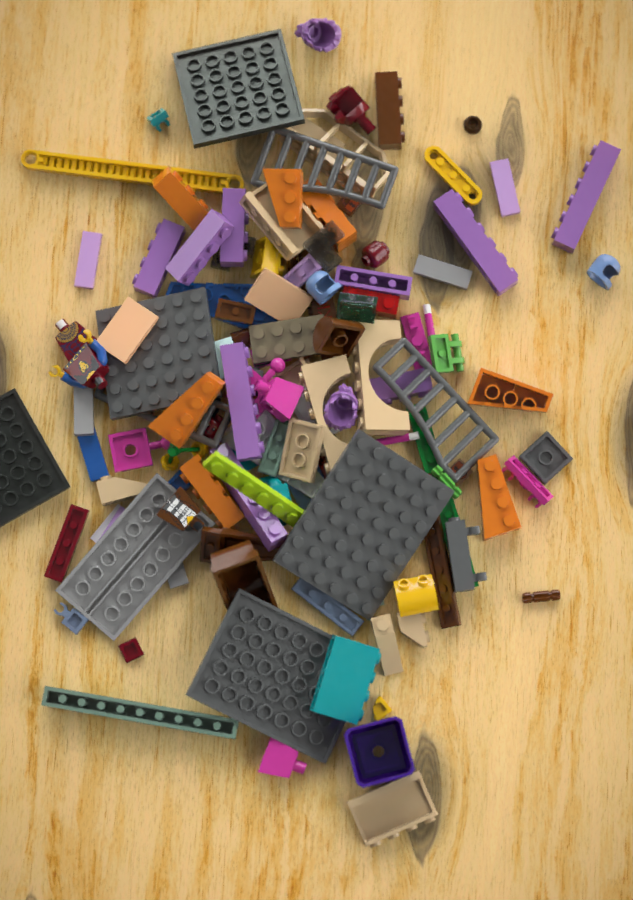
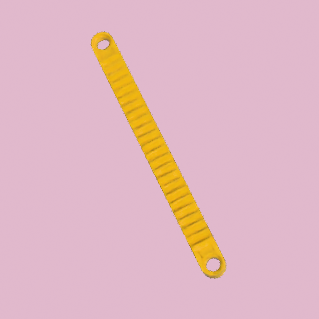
M26 150L21 155L23 166L32 171L153 186L152 180L168 167L39 150ZM30 155L36 157V161L33 164L26 163V158ZM170 167L173 171H177L183 178L182 181L185 185H190L195 192L223 194V188H230V183L235 180L240 183L239 188L244 189V181L238 175Z

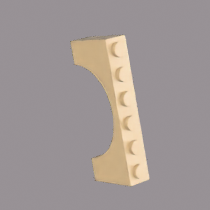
M356 319L355 322H360L365 327V331L351 353L354 360L352 364V372L355 374L354 391L357 394L358 401L357 428L368 435L403 436L410 431L409 412L394 409L384 403L374 392L368 374L369 362L373 353L381 347L395 345L401 339L400 320Z
M346 354L303 365L298 373L299 381L301 384L304 383L306 389L303 391L305 401L310 403L311 409H308L310 419L314 420L315 424L326 426L320 453L321 457L325 456L326 464H324L326 475L329 474L348 445L331 433L323 416V402L330 389L338 382L350 377L351 371Z

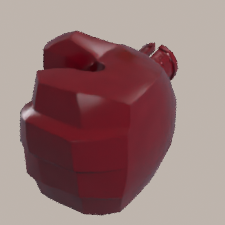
M348 85L341 88L329 97L326 107L335 115L334 121L337 124L351 126L354 123H358L367 135L377 128L366 116V112L370 107L352 86Z

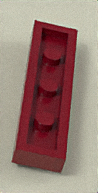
M73 504L70 505L44 577L61 583L64 581L88 518L89 510Z

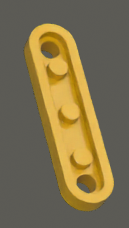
M430 146L425 150V162L455 193L458 192L466 204L474 206L481 201V189L441 148ZM434 154L437 158L431 159L430 156ZM474 194L476 198L471 199L469 198V195Z

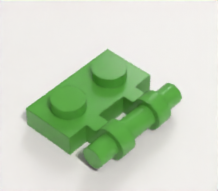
M448 334L428 336L432 366L439 374L453 372V365H456L457 372L464 371L463 364H465V360L461 354L462 341L459 340L458 334L451 335L452 341H449ZM451 349H453L454 358L451 356Z

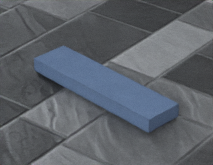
M301 578L291 588L352 637L364 622L342 603Z

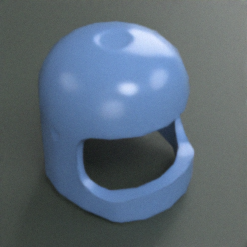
M602 254L595 259L586 272L594 282L608 291L612 286L610 279L613 276H617L621 268L619 262L613 256Z
M326 271L313 273L306 282L308 293L319 305L327 302L342 287Z

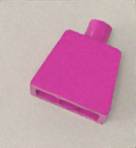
M275 377L270 380L269 384L259 380L254 390L263 394L259 404L284 423L291 418L304 387Z
M270 738L258 772L290 778L292 771L303 775L307 763L296 760L299 754L297 750Z

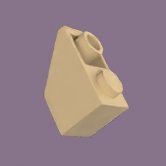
M397 612L400 633L421 647H427L430 637L429 632L424 631L423 623H426L425 613L400 617V613Z

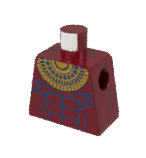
M61 319L55 324L56 328L61 332L55 339L69 362L85 344L79 341L78 335L81 334L87 339V335L83 332L86 329L77 321L69 325L65 319Z

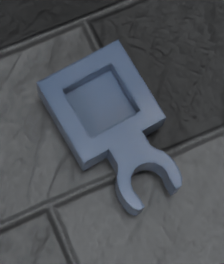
M60 602L59 604L64 607V610L58 612L54 609V612L59 616L65 617L61 623L77 635L89 619L74 607L69 611L68 607Z

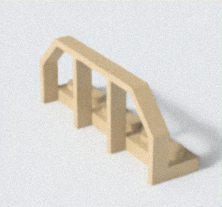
M302 108L304 117L323 118L333 125L332 129L321 141L327 142L340 130L360 145L355 151L356 153L361 154L366 149L380 161L387 163L386 154L383 150L351 127L337 124L334 121L335 116L326 109ZM291 127L285 128V129H288V130L297 132L295 129H293V128H291ZM280 135L279 141L284 143L285 136ZM293 139L290 149L299 155L303 142ZM310 145L305 160L313 166L320 148ZM327 153L320 171L329 177L335 159ZM350 158L342 164L336 182L343 188H345L351 172L348 167L355 161ZM382 170L383 177L373 186L369 198L374 199L377 190L387 181L390 172ZM358 175L352 192L362 195L366 181Z

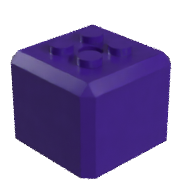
M394 716L347 729L344 737L357 785L364 788L412 775L415 767L402 719ZM375 746L383 747L384 755L382 757H375L373 755Z

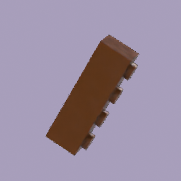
M398 71L375 72L378 148L381 150L401 149V144L405 143V132L401 131V125H404V114L400 113V107H403V97L399 95V89H402V79L398 77Z

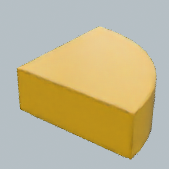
M381 696L376 699L373 706V715L376 721L382 720L392 711Z

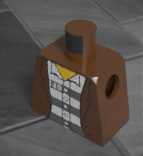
M181 486L156 514L182 531L189 525L198 533L205 524L196 517L201 509Z

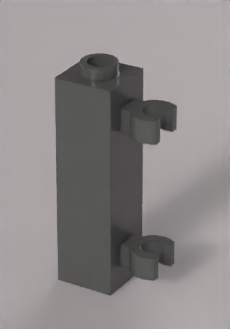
M460 517L449 518V522H445L444 525L454 593L473 591L475 589L474 582L487 580L486 572L476 574L472 572L467 536L480 535L479 526L466 528L465 519L460 520Z

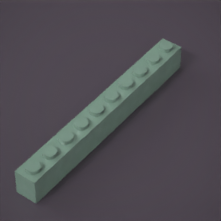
M49 686L44 688L41 704L42 706L236 739L239 721L233 718Z

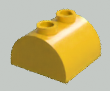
M266 235L256 241L250 278L257 279L265 267L279 276L283 274L284 266L280 265L281 258L284 257Z
M431 574L393 581L400 617L439 610Z

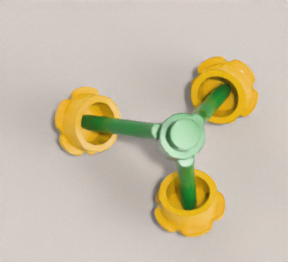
M196 441L192 443L191 448H178L170 442L168 453L160 460L162 468L166 471L176 470L179 464L177 455L183 452H192L193 456L198 454L201 458H204L205 454L208 453V446Z

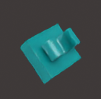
M160 108L146 118L149 124L153 127L155 126L159 132L162 131L160 128L161 122H165L168 127L170 126V122L166 119L169 115L163 108Z

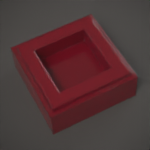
M136 637L118 646L126 663L145 655Z

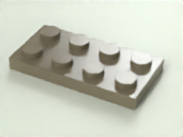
M324 314L249 326L253 363L271 362L274 358L286 360L320 354L314 350L313 333L317 322L322 317H325Z

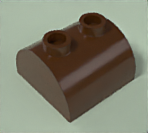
M326 316L322 317L317 322L313 333L314 350L316 353L332 356L346 354V357L349 358L353 348L365 331V327L360 322Z

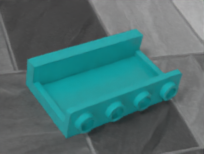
M332 634L309 710L358 725V721H361L364 715V710H362L364 702L368 701L370 691H368L369 685L375 679V665H378L381 659L380 649Z

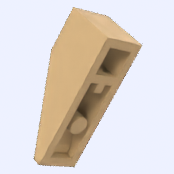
M111 475L103 476L100 478V481L96 482L103 506L136 498L147 485V483L111 477Z
M390 613L371 618L377 648L380 649L379 653H381L380 660L384 676L403 672Z

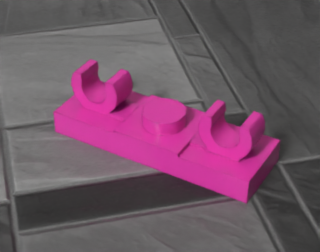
M419 312L400 317L406 339L432 365ZM417 361L413 364L414 370L423 368Z
M514 455L504 463L505 467L502 469V473L506 470L511 471V476L508 478L509 481L517 477L519 484L525 490L532 493L528 500L530 501L533 498L538 500L535 508H539L542 504L545 505L554 497Z

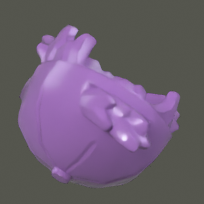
M311 18L305 23L297 25L298 29L294 32L296 37H301L307 46L320 52L322 50L328 52L337 48L342 34L340 27L335 24V21L328 20L327 18Z
M344 383L340 385L339 391L334 392L325 405V413L323 415L325 423L330 428L334 427V430L339 429L342 431L343 429L351 428V426H355V419L358 418V401L350 386L347 387Z

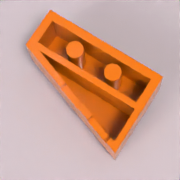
M262 168L280 227L282 229H302L303 171L301 169Z

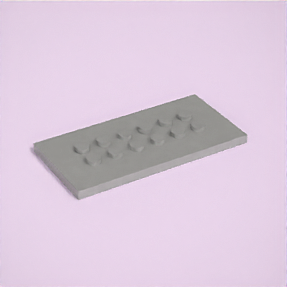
M158 473L155 474L55 590L113 641H115L201 541L202 528L197 533L188 525L182 531L156 515L177 491ZM202 511L196 516L205 523L204 526L213 527L216 524Z

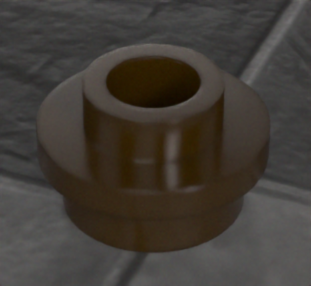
M469 116L464 120V130L468 134H477L482 128V121L477 116ZM474 123L476 127L470 128L469 124Z

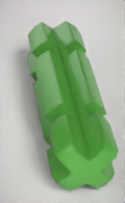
M437 465L432 469L431 473L440 482L455 491L452 495L454 499L458 498L462 491L459 487L455 486L456 484L446 473H443L444 470Z

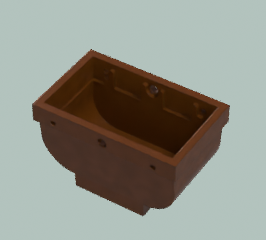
M250 540L210 554L212 563L210 568L226 609H228L238 588L278 608L257 549L254 550Z

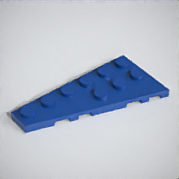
M170 282L166 295L205 287L211 318L241 329L251 326L215 318L219 298L252 305L245 301L244 297L253 284H205L192 282L187 286L180 282ZM256 308L253 325L278 321Z

